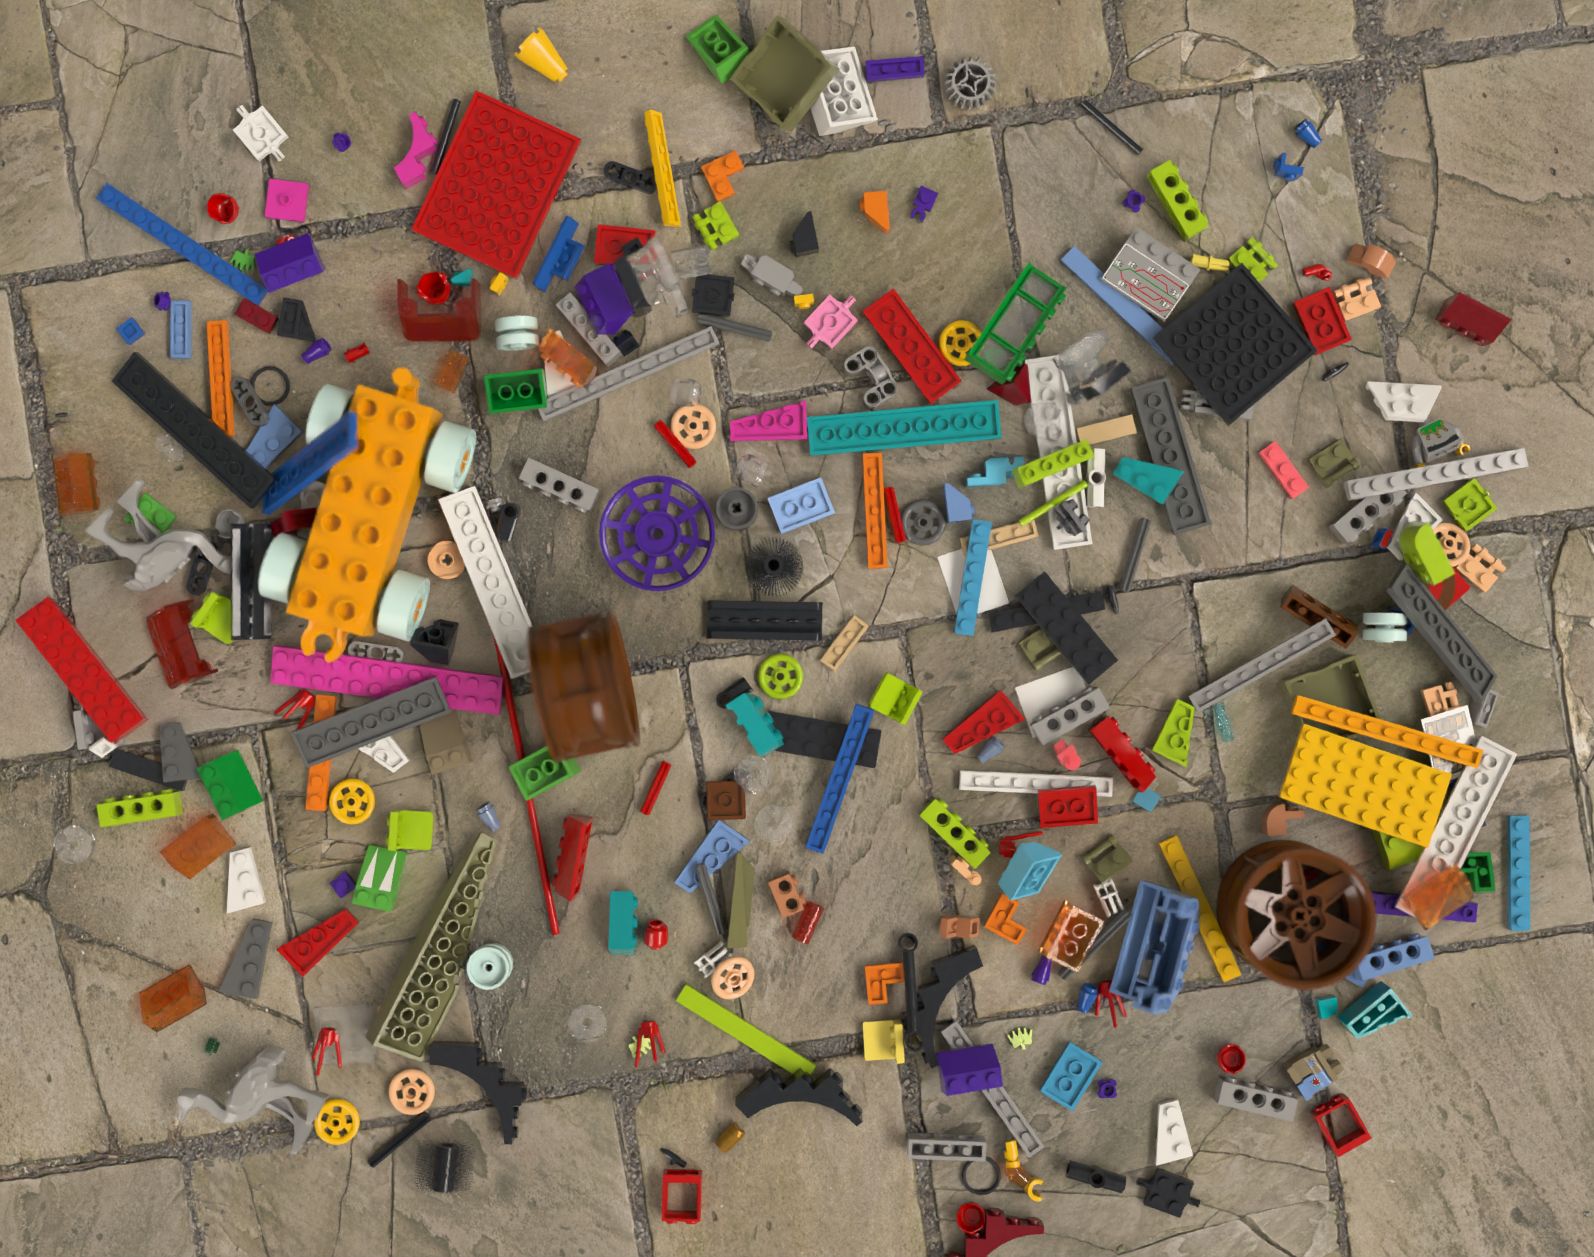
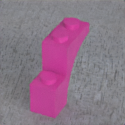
M416 112L409 115L413 126L412 146L404 160L394 167L406 189L427 179L424 174L427 170L421 160L437 151L435 146L438 143L432 132L428 134L426 127H428L427 122L423 116L419 117Z

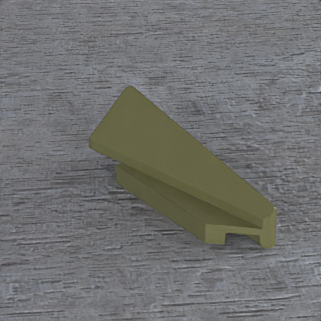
M737 851L727 948L747 947L746 927H749L755 868L747 861L741 851Z

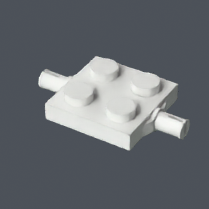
M243 105L239 106L242 111L239 108L236 110L243 119L233 131L255 158L260 162L264 157L272 153L278 161L284 159L285 156L278 147L289 137L269 112L261 106L255 112L248 113Z

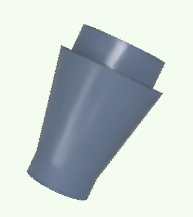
M994 736L988 739L976 756L982 763H985L1002 753L1005 746Z
M490 802L476 809L477 816L486 824L491 832L501 827L494 805H491Z

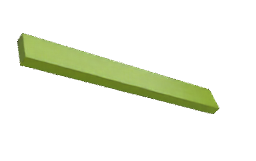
M687 983L676 999L678 1003L790 1073L794 1074L801 1068L804 1072H808L811 1075L816 1067V1064Z

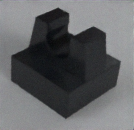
M626 329L622 331L624 335L619 338L617 336L613 338L615 345L624 357L639 347L631 332Z

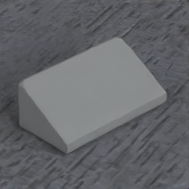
M1490 689L1484 701L1479 703L1471 698L1468 709L1472 724L1487 729L1499 696L1498 692Z

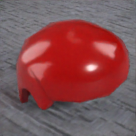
M217 193L208 199L206 208L210 218L222 224H230L238 217L239 206L236 199L232 196Z
M1226 1044L1217 1052L1216 1062L1224 1072L1235 1074L1243 1069L1246 1063V1056L1240 1046Z
M973 1202L963 1204L958 1209L956 1215L957 1225L963 1232L974 1234L981 1230L986 1221L984 1209L979 1204Z

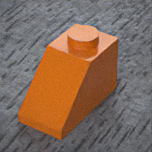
M887 191L864 192L863 199H859L860 211L864 210V217L883 233H889Z

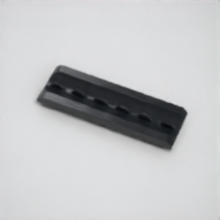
M230 524L231 640L271 639L272 599L261 596L259 592L261 568L272 543L271 524Z
M707 600V639L822 641L823 602Z

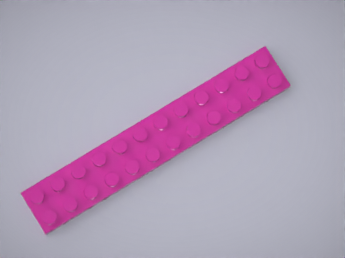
M276 644L273 646L271 683L380 698L437 676L450 708L499 715L501 712L504 676L342 654L334 662H327L325 660L327 651L316 650L313 655H305L302 648Z

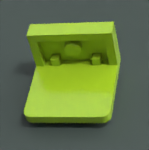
M220 592L209 593L204 598V604L201 609H197L192 615L193 620L190 624L195 628L205 629L225 644H231L233 641L231 640V600Z
M886 672L881 678L868 706L906 725L923 691Z
M398 809L391 811V814H388L387 826H390L389 834L386 835L388 851H397L398 849L430 850L432 848L433 812Z

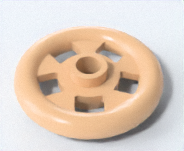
M690 403L680 407L674 413L670 428L685 448L699 449L709 444L716 432V420L707 407L701 404ZM693 411L700 412V418L692 417ZM682 415L688 417L684 424L679 422ZM708 421V430H703L702 422ZM696 423V429H691L690 424ZM683 429L688 434L685 439L679 433ZM701 434L703 439L694 441L693 436Z
M1439 523L1433 531L1435 535L1438 532L1442 535L1438 541L1445 555L1454 553L1455 558L1448 559L1451 566L1460 565L1469 555V538L1459 526L1452 523ZM1448 532H1454L1456 534L1455 538L1448 535ZM1446 541L1450 543L1451 547L1446 545ZM1457 542L1462 543V550H1457Z
M740 956L729 957L723 960L715 968L712 975L711 984L713 991L723 999H735L742 996L753 983L754 968L750 961ZM734 964H740V968H733ZM724 969H727L728 971L724 974V976H721V973L724 971ZM747 972L746 979H742V973ZM723 982L727 985L724 989L720 987ZM738 986L740 987L739 989H737V990H735V991L732 990V987H733V988L738 987Z
M406 1069L394 1076L389 1085V1099L395 1109L403 1114L415 1115L422 1113L431 1105L434 1099L435 1089L431 1078L425 1072L418 1069ZM408 1077L410 1082L403 1085L401 1080ZM418 1078L424 1082L422 1087L415 1082ZM413 1088L415 1090V1094H411L409 1092V1089ZM402 1090L404 1098L398 1099L396 1091ZM422 1092L427 1094L424 1101L419 1099ZM407 1101H414V1107L406 1106Z

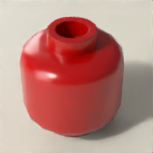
M650 920L644 926V944L652 950H659L668 943V927L662 920Z

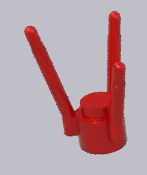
M303 688L302 691L299 690L295 696L275 710L274 713L278 714L294 701L295 704L282 719H286L298 706L303 709L307 707L297 729H300L315 705L313 702L315 696Z
M1038 831L1016 836H1004V839L999 841V855L1013 858L1017 851L1015 842H1012L1013 840L1042 835L1043 832Z
M1112 980L1100 981L1097 987L1098 996L1096 997L1095 1016L1099 1015L1102 994L1103 998H1108L1113 1026L1117 1028L1112 998L1114 993L1109 992ZM1115 994L1122 1015L1126 1017L1127 1014L1120 995Z
M656 1021L642 1022L641 1027L637 1028L636 1068L639 1065L642 1035H644V1038H650L654 1062H657L654 1037H657L662 1053H666Z
M323 1027L319 1031L318 1040L311 1057L312 1060H315L321 1044L316 1076L320 1074L325 1047L332 1046L333 1042H335L338 1068H342L340 1034H336L337 1029Z

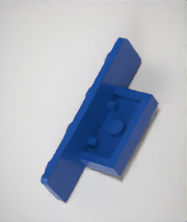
M566 215L561 223L560 229L552 241V245L533 281V285L544 292L553 275L568 281L585 247L581 243L571 240L579 223Z

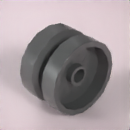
M732 487L725 490L719 496L716 503V513L720 522L726 528L733 531H742L755 523L758 516V503L755 496L749 490L742 487ZM736 506H740V513L738 511L737 513L734 512Z

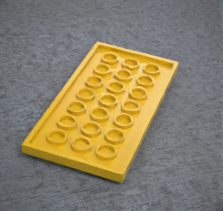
M1302 724L1278 797L1428 848L1452 774Z

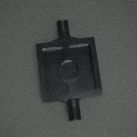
M1157 1167L1149 1181L1140 1177L1136 1181L1137 1186L1146 1188L1143 1203L1148 1207L1178 1218L1181 1217L1187 1204L1199 1207L1200 1199L1190 1196L1194 1185L1193 1180Z

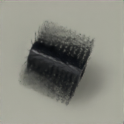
M772 536L773 553L771 543L770 555L769 553L767 555L762 546L761 550L756 545L758 550L753 547L756 552L751 550L753 554L747 556L749 561L745 565H749L746 568L747 572H749L747 577L750 580L752 579L753 583L749 582L753 586L757 585L756 589L758 588V592L761 590V593L763 591L767 593L768 591V595H770L772 586L771 594L773 597L775 581V595L777 597L776 581L778 591L779 579L781 583L784 579L793 589L790 583L796 587L792 581L798 584L797 580L800 581V578H802L800 575L803 572V567H798L803 565H799L801 563L799 558H802L796 552H799V550L794 546L791 550V541L787 545L788 540L785 543L784 538L782 543L781 539H779L777 548L778 540L776 537L774 553V540ZM778 563L780 567L778 570L772 571L769 569L770 565Z
M449 1139L448 1142L443 1141L434 1145L430 1143L432 1146L423 1147L428 1148L424 1149L427 1151L424 1152L426 1153L424 1156H427L424 1159H431L423 1160L425 1162L421 1164H426L422 1165L423 1167H431L422 1168L424 1170L421 1172H430L418 1174L421 1176L416 1178L420 1180L414 1181H418L416 1184L419 1185L416 1186L421 1188L414 1189L441 1193V1196L442 1193H453L455 1190L456 1192L463 1191L461 1188L464 1187L461 1186H464V1184H457L466 1183L463 1182L465 1176L457 1179L456 1177L458 1175H468L465 1174L468 1171H464L467 1168H459L468 1167L466 1165L469 1163L460 1164L457 1162L464 1160L465 1158L463 1157L469 1159L467 1157L470 1155H461L470 1154L465 1149H471V1147L458 1149L460 1147L456 1145L457 1143H450Z

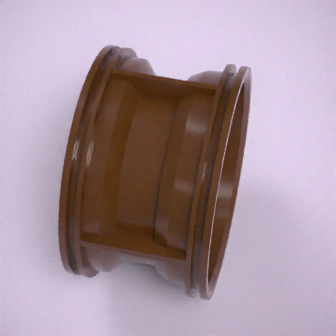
M613 610L607 611V616L604 612H600L596 615L546 625L540 624L537 628L530 626L527 631V653L531 683L542 732L554 762L560 763L563 760L569 761L571 758L621 748L629 749L632 744L634 747H639L640 726L634 687L622 634Z
M1273 840L1248 849L1230 865L1218 889L1216 900L1217 919L1227 944L1246 963L1256 968L1267 978L1286 987L1306 990L1319 989L1343 980L1362 963L1370 950L1375 936V904L1370 889L1361 875L1339 857L1302 842ZM1301 864L1311 865L1320 869L1328 878L1307 889ZM1281 868L1280 893L1276 894L1255 889L1266 875ZM1291 889H1294V896L1292 898H1288V892ZM1309 896H1312V903L1310 905H1307L1306 899ZM1339 896L1342 907L1341 920L1325 911ZM1279 901L1280 907L1274 911L1272 908L1273 904ZM1248 906L1270 918L1266 926L1254 939L1248 925ZM1313 915H1315V916H1316V921H1315V923L1310 924V923H1309L1310 917L1313 916ZM1282 921V922H1283L1282 928L1279 929V930H1277V929H1276V924H1277V922ZM1297 928H1301L1300 935L1295 937L1294 931ZM1315 936L1333 939L1322 952L1316 953ZM1288 940L1296 961H1281L1267 955Z

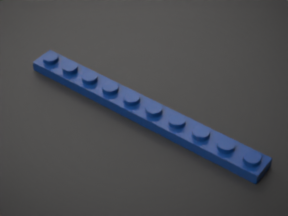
M108 183L105 184L97 196V200L259 306L268 293L267 288Z

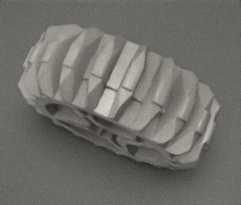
M971 56L967 62L963 57L961 63L955 61V67L950 66V73H946L945 78L948 80L944 82V85L947 86L945 93H951L948 99L953 100L955 98L954 105L956 106L958 103H961V109L965 105H968V110L972 109V105L979 109L980 104L985 106L986 100L990 101L992 98L991 94L995 92L993 88L996 86V81L993 80L995 74L990 73L992 67L985 68L987 62L984 61L980 64V58H977L976 62H974ZM972 71H975L980 75H974ZM964 72V79L955 84L956 76ZM967 81L973 82V87L967 85ZM985 83V90L977 96V87ZM960 92L968 93L969 97L961 94Z

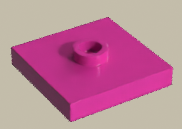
M269 179L265 217L268 219L305 223L309 184Z

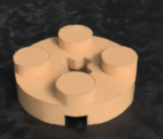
M442 541L437 543L429 552L428 566L436 576L442 579H454L465 572L466 567L456 543ZM446 555L453 559L449 566H447V563H443Z

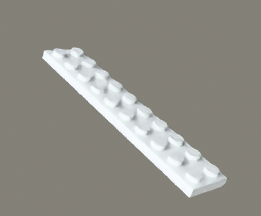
M1063 354L1024 361V364H1028L1031 409L1039 459L1077 443L1071 403L1065 394L1069 390ZM1080 463L1042 479L1046 503L1083 481ZM1084 489L1065 500L1067 502L1074 499L1078 504V508L1074 510L1077 516L1086 514L1088 517ZM1054 508L1047 511L1053 550L1092 544L1089 522L1083 532L1074 536L1071 531L1067 533L1063 527L1059 530L1056 528L1060 522L1056 519L1058 515Z
M473 486L438 499L511 679L530 672L527 653V631L532 624L476 487Z
M1479 736L1474 746L1483 750L1479 767L1464 766L1436 822L1429 847L1423 848L1394 906L1430 926L1433 925L1517 756L1513 751L1483 736Z

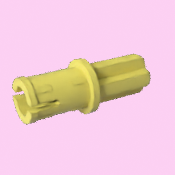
M1192 254L1190 263L1196 267L1206 268L1207 271L1212 269L1227 272L1230 265L1228 260L1212 258V255L1207 257Z

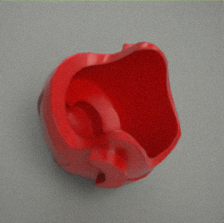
M438 270L423 274L416 286L418 290L416 294L420 299L423 297L428 304H444L450 295V285L446 281L448 277L443 271L440 273Z

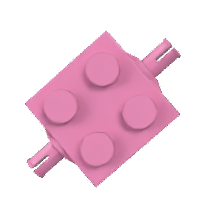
M829 294L808 317L804 325L813 333L811 339L806 342L811 349L819 340L833 349L858 322V319L848 309L856 301L855 298L849 295L842 303Z

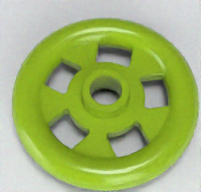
M774 654L761 663L757 674L758 684L767 696L774 699H787L795 695L801 688L803 671L798 661L792 656ZM778 661L786 662V668L777 667ZM769 666L774 668L771 676L765 674ZM794 670L796 678L790 679L788 671ZM778 673H782L784 675L783 680L777 679ZM771 680L777 685L774 690L767 685ZM789 683L791 688L783 692L781 686Z

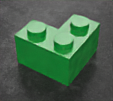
M1491 852L1468 853L1458 875H1467L1469 894L1496 891Z

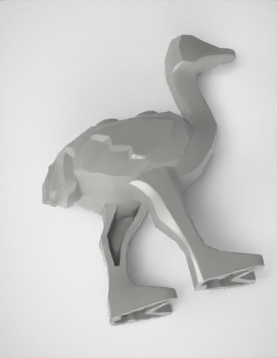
M142 478L136 481L117 502L132 515L136 532L142 537L144 542H124L109 533L107 527L114 512L111 508L105 510L85 530L92 537L109 545L119 556L129 558L136 563V571L127 574V578L122 582L123 586L132 590L145 591L159 585L162 581L167 583L177 573L175 569L178 568L180 570L191 559L189 555L192 553L194 545L201 549L214 567L231 575V554L224 555L217 551L202 532L192 529H169L161 532L144 516L138 507V498L145 483Z
M278 1046L267 1047L252 1061H247L244 1066L240 1067L235 1076L237 1080L234 1084L230 1085L226 1092L228 1097L225 1105L203 1090L183 1088L177 1100L179 1109L177 1121L183 1122L187 1113L195 1106L206 1109L222 1122L231 1123L247 1120L256 1116L264 1108H269L282 1114L294 1125V1140L291 1153L296 1155L315 1124L313 1121L318 1117L328 1094L303 1088L293 1081L278 1079L280 1072L279 1064L284 1060L286 1049ZM289 1096L306 1101L308 1106L306 1118L296 1110Z

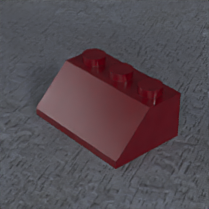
M1458 292L1445 299L1435 320L1439 321V324L1445 328L1456 330L1458 335L1473 339L1475 344L1486 346L1496 340L1510 323L1511 318Z

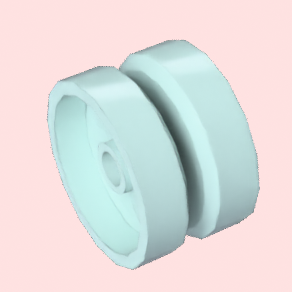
M510 316L494 321L495 331L502 334L496 338L498 350L519 351L534 349L540 346L539 336L532 333L538 329L536 317Z
M1363 613V623L1375 625V628H1365L1362 631V640L1394 643V641H1407L1406 630L1394 629V625L1407 624V616L1405 614Z
M487 943L480 946L470 956L467 963V974L470 981L476 987L484 990L495 989L501 986L510 976L513 969V958L510 951L498 943Z

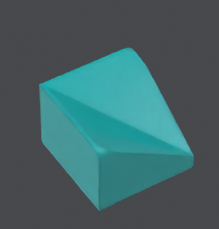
M471 268L464 272L456 271L451 278V282L455 286L473 287L474 271Z
M1335 995L1314 998L1317 1016L1320 1019L1337 1014V997Z

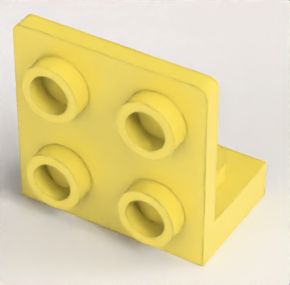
M901 1019L864 1021L865 1060L896 1059L897 1063H905Z

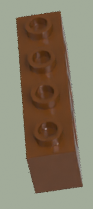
M1293 584L1281 598L1280 608L1309 626L1326 618L1336 636L1330 639L1345 649L1358 635V625Z

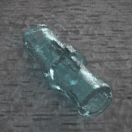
M1220 702L1212 705L1217 720L1215 723L1219 727L1222 741L1234 740L1235 737L1230 725L1231 718H1228L1225 703Z

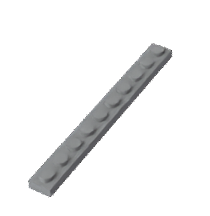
M712 326L553 395L547 398V408H539L538 410L545 422L720 345Z
M1525 448L1349 480L1344 482L1347 500L1351 501L1529 467Z

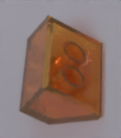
M549 328L538 348L542 353L540 357L547 363L552 361L556 364L555 369L563 376L567 373L571 377L570 381L578 388L582 386L586 389L600 370L592 361Z
M68 453L53 459L60 516L98 511L100 500L96 493L97 479L94 477L95 461L92 458V453Z
M210 814L167 845L160 853L172 868L188 879H192L235 846L236 842L215 815Z
M1457 864L1448 865L1402 896V899L1424 930L1429 929L1474 898L1469 880Z
M1064 900L1038 951L1046 958L1078 973L1105 921Z
M191 965L183 967L139 992L142 1022L156 1033L207 1005L205 989Z

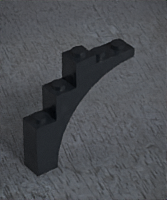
M975 945L932 960L934 966L930 968L934 978L938 977V979L917 987L919 991L917 993L919 1004H924L918 1007L919 1033L924 1038L923 1048L925 1052H922L925 1064L929 1063L931 1068L938 1066L933 1036L940 1006L957 982L969 973L983 967ZM905 1011L902 1013L904 1019H901V1022L904 1030H907V1016ZM915 1036L918 1046H920L921 1041Z
M433 1041L430 1044L429 1064L457 1070L480 1085L492 1099L500 1115L504 1144H512L515 1138H518V1126H515V1120L519 1117V1107L516 1106H521L523 1101L527 1099V1088H524V1082L502 1081L505 1078V1068H502V1062L479 1061L482 1060L483 1055L480 1042Z
M770 1068L738 1094L735 1100V1106L747 1118H750L760 1110L776 1104L810 1102L834 1109L847 1117L856 1126L863 1122L862 1109L858 1104L852 1103L848 1093L843 1090V1077L839 1072H834L831 1068L815 1081H813L812 1076L808 1072H804L800 1068L784 1082L780 1074L774 1073Z

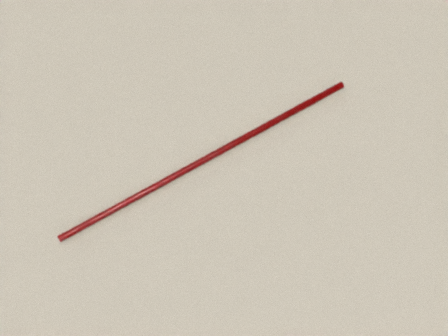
M494 638L500 674L504 676L503 689L517 759L520 761L525 758L508 669ZM531 798L526 801L551 931L552 935H558L560 931L534 800Z

